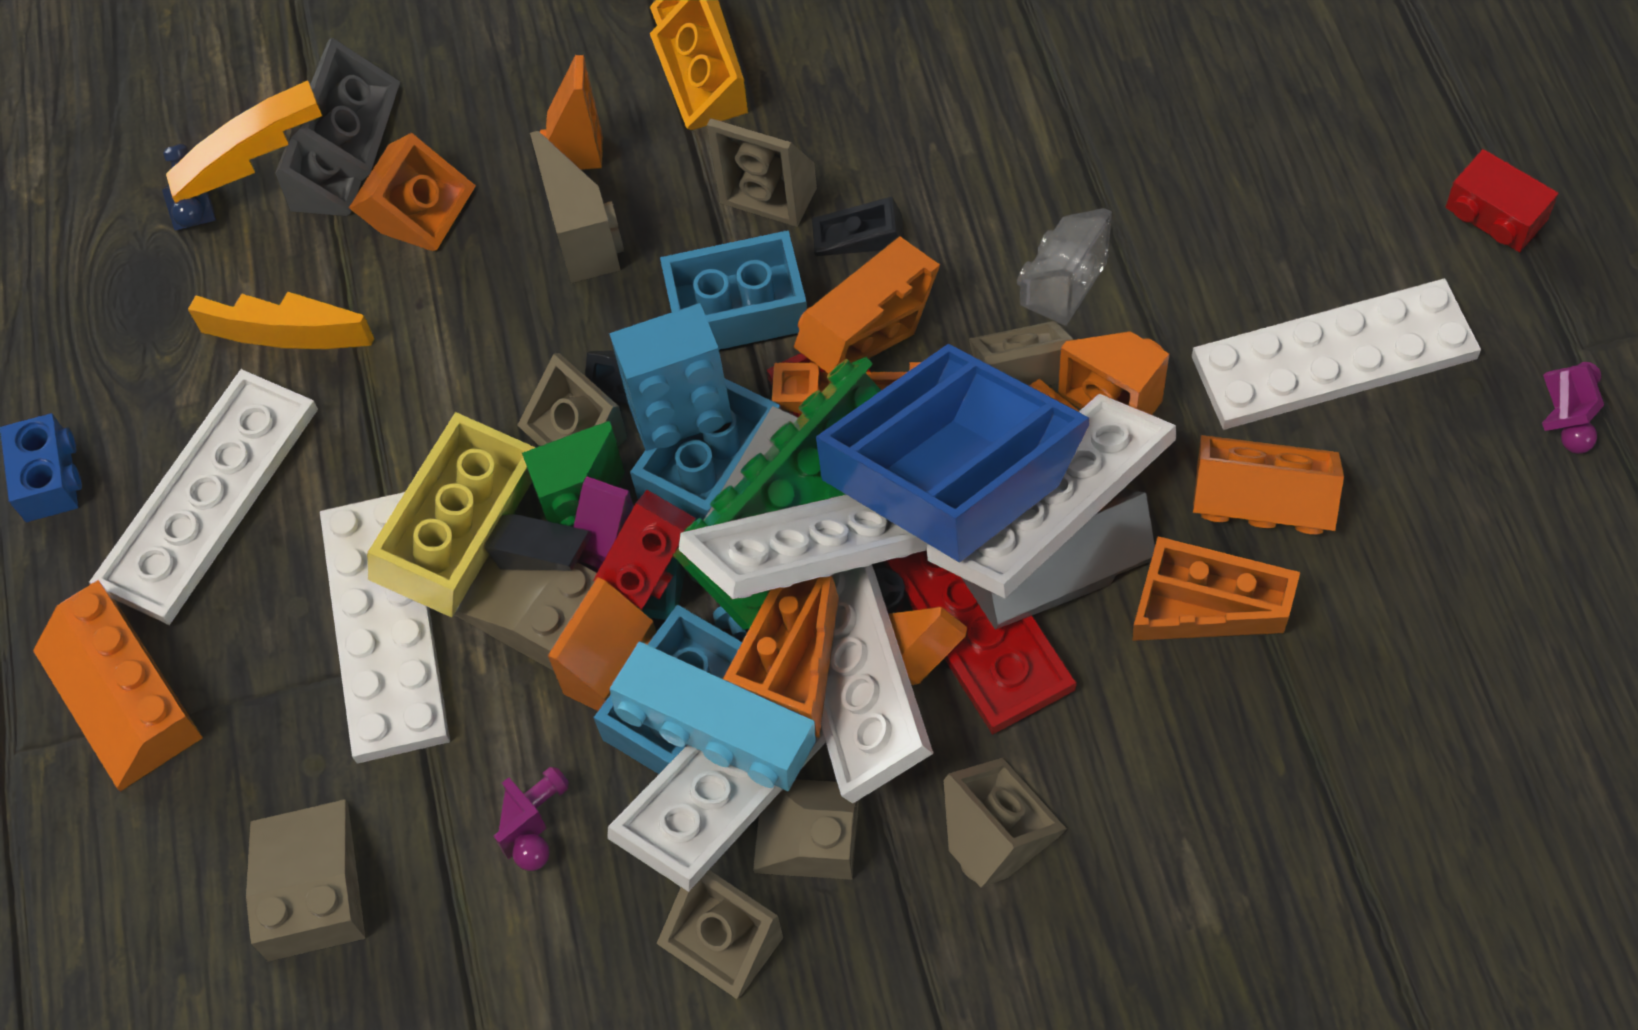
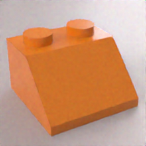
M410 133L387 146L349 206V209L383 235L430 251H436L476 185L413 133Z
M1131 331L1066 341L1061 347L1058 394L1080 409L1084 408L1098 394H1102L1152 415L1163 401L1169 353L1164 351L1157 342L1151 339H1143Z
M598 577L548 654L563 694L599 711L611 695L610 687L637 643L640 641L648 645L657 633L652 619L608 582Z

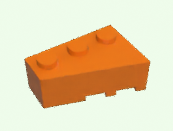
M898 237L801 315L798 321L799 332L794 348L827 373H830L838 364L846 359L852 363L866 356L871 358L911 337L916 331L940 264L902 237Z
M1158 536L1133 626L1132 641L1284 633L1300 572Z
M833 575L795 583L790 587L771 589L723 677L724 680L814 720L815 736L817 738L820 737L839 601Z

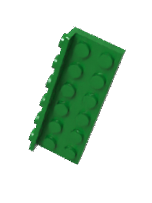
M866 356L852 363L846 359L838 364L827 376L831 383L822 392L817 390L799 406L802 414L794 423L789 421L782 425L771 436L770 441L773 443V446L765 455L759 453L749 460L740 471L744 476L735 487L730 485L722 490L712 500L710 505L714 510L704 521L701 518L697 519L684 532L846 495L822 480L816 436L882 391L866 374V371L873 364ZM678 548L673 556L743 630L750 629L770 590L752 594L747 598L732 599Z

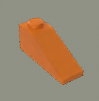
M575 55L547 111L546 129H541L540 133L580 170L602 168L603 134L584 55Z

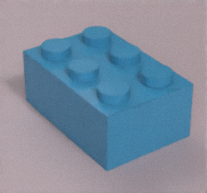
M789 230L660 257L671 311L675 312L701 303L719 350L799 332L798 321L807 310V302Z
M701 303L609 333L629 408L646 451L657 447L667 448L683 438L701 432L711 433L720 429L724 424L733 422L719 348Z
M725 379L733 422L724 424L720 429L711 433L701 432L683 438L667 448L657 447L648 451L645 450L630 471L637 498L640 499L644 492L649 490L695 517V521L699 518L704 520L712 507L710 505L712 500L723 489L772 406L781 410V405Z
M679 605L674 608L648 643L649 646L721 679H723L742 644L738 639ZM611 695L593 717L603 741L658 774L687 746V744L684 747L671 744L660 735L659 731L642 724L640 727H637L622 720L614 711Z

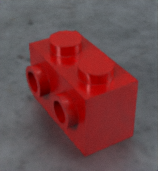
M1482 149L1453 182L1445 208L1453 212L1460 220L1473 224L1491 235L1497 242L1508 245L1520 253L1549 219L1559 193Z
M646 490L633 507L593 581L595 582L597 577L605 580L640 609H643L651 596L660 599L674 576L666 570L672 559L675 558L673 554L679 548L680 534L696 518Z

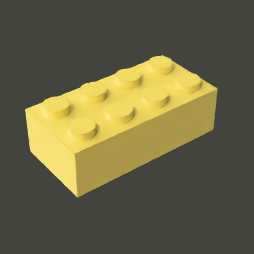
M455 412L368 550V580L452 618L489 556L485 550L487 539L502 515L514 514L532 483L522 453L536 447Z

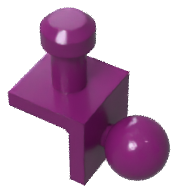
M1582 362L1577 366L1546 372L1543 376L1555 409L1542 422L1544 430L1563 428L1561 442L1568 451L1576 454L1588 452L1597 441L1596 429L1590 421L1604 406L1598 388V383L1601 380L1600 369L1593 363Z
M549 767L542 773L544 778L524 794L510 777L502 782L505 793L499 831L493 836L503 854L508 859L513 856L516 865L525 871L539 870L549 859V846L545 839L539 836L547 828L537 808L555 793L561 796L568 790V780L556 767Z

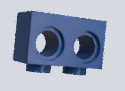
M53 413L0 427L8 498L10 504L23 520L30 522L78 509L76 491L81 490L82 483L76 466L72 464L71 454L76 453L77 448L70 428H63Z

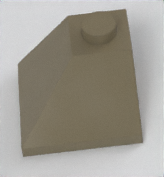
M1003 758L949 773L944 779L949 852L960 863L965 875L975 881L981 888L1010 877L1059 838L1067 829Z
M795 779L789 791L782 789L759 814L754 873L852 880L859 800L851 803L843 798L837 782Z

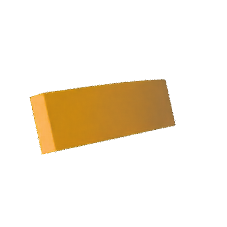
M307 80L267 98L231 119L197 144L166 173L174 202L177 203L183 199H190L254 174L255 170L251 159L289 145L285 130L321 117L322 113L309 81Z
M291 292L286 293L280 305L241 294L234 307L196 295L188 308L201 333L241 343L293 349H336L371 346L375 339L364 315Z

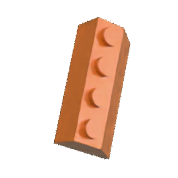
M99 580L56 606L33 651L120 792L203 738L124 613Z

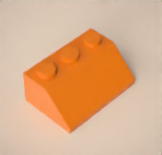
M1201 435L1193 513H1200L1202 518L1213 522H1227L1230 517L1246 519L1250 525L1260 528H1274L1276 523L1293 525L1297 531L1306 534H1322L1323 530L1335 531L1344 480L1340 454L1333 451Z

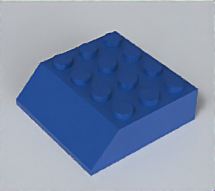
M947 344L816 436L822 480L960 563L1060 485L1089 427V417L966 352Z

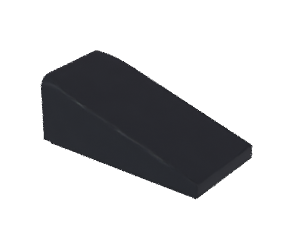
M893 197L812 218L814 252L816 256L882 251L898 237L905 239L902 213Z
M504 514L487 539L485 550L500 569L572 571L592 534L590 531L521 515Z

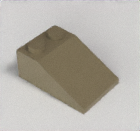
M710 118L707 128L720 203L798 227L817 189L814 162L792 142Z
M539 131L531 132V139L571 283L620 271L617 253L624 252V247L612 201L603 203L599 186Z
M489 555L454 615L554 671L548 654L592 587L593 579L597 573L578 562L572 571L500 569Z
M346 799L250 822L246 888L250 939L253 947L268 962L366 939L349 807Z

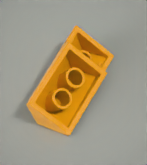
M655 0L651 4L650 9L657 26L650 33V36L686 128L695 130L705 127L710 118L724 121L748 113L744 78L719 1Z

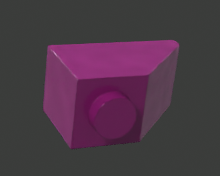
M588 476L583 482L574 527L590 531L592 537L577 562L596 573L633 509V503L628 490Z

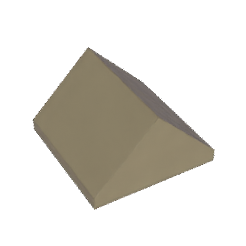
M1051 321L970 338L969 340L973 357L1028 386L1038 379L1049 386L1059 383L1061 347L1066 341L1073 340V338L1058 323Z
M554 353L517 426L539 446L610 421L617 447L628 439L619 406L560 353Z
M708 870L689 892L682 887L680 888L656 944L738 999L783 939L779 918L776 914Z

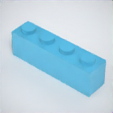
M640 641L610 687L614 711L628 724L640 727L642 724L659 731L660 735L671 744L679 747H684L686 744L702 751L704 756L714 764L721 767H729V765L747 772L754 782L767 788H773L775 785L789 791L816 743L814 720Z

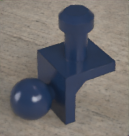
M184 144L169 146L163 152L165 161H170L173 168L189 153V149ZM169 185L162 189L174 230L216 221L208 192L175 203Z

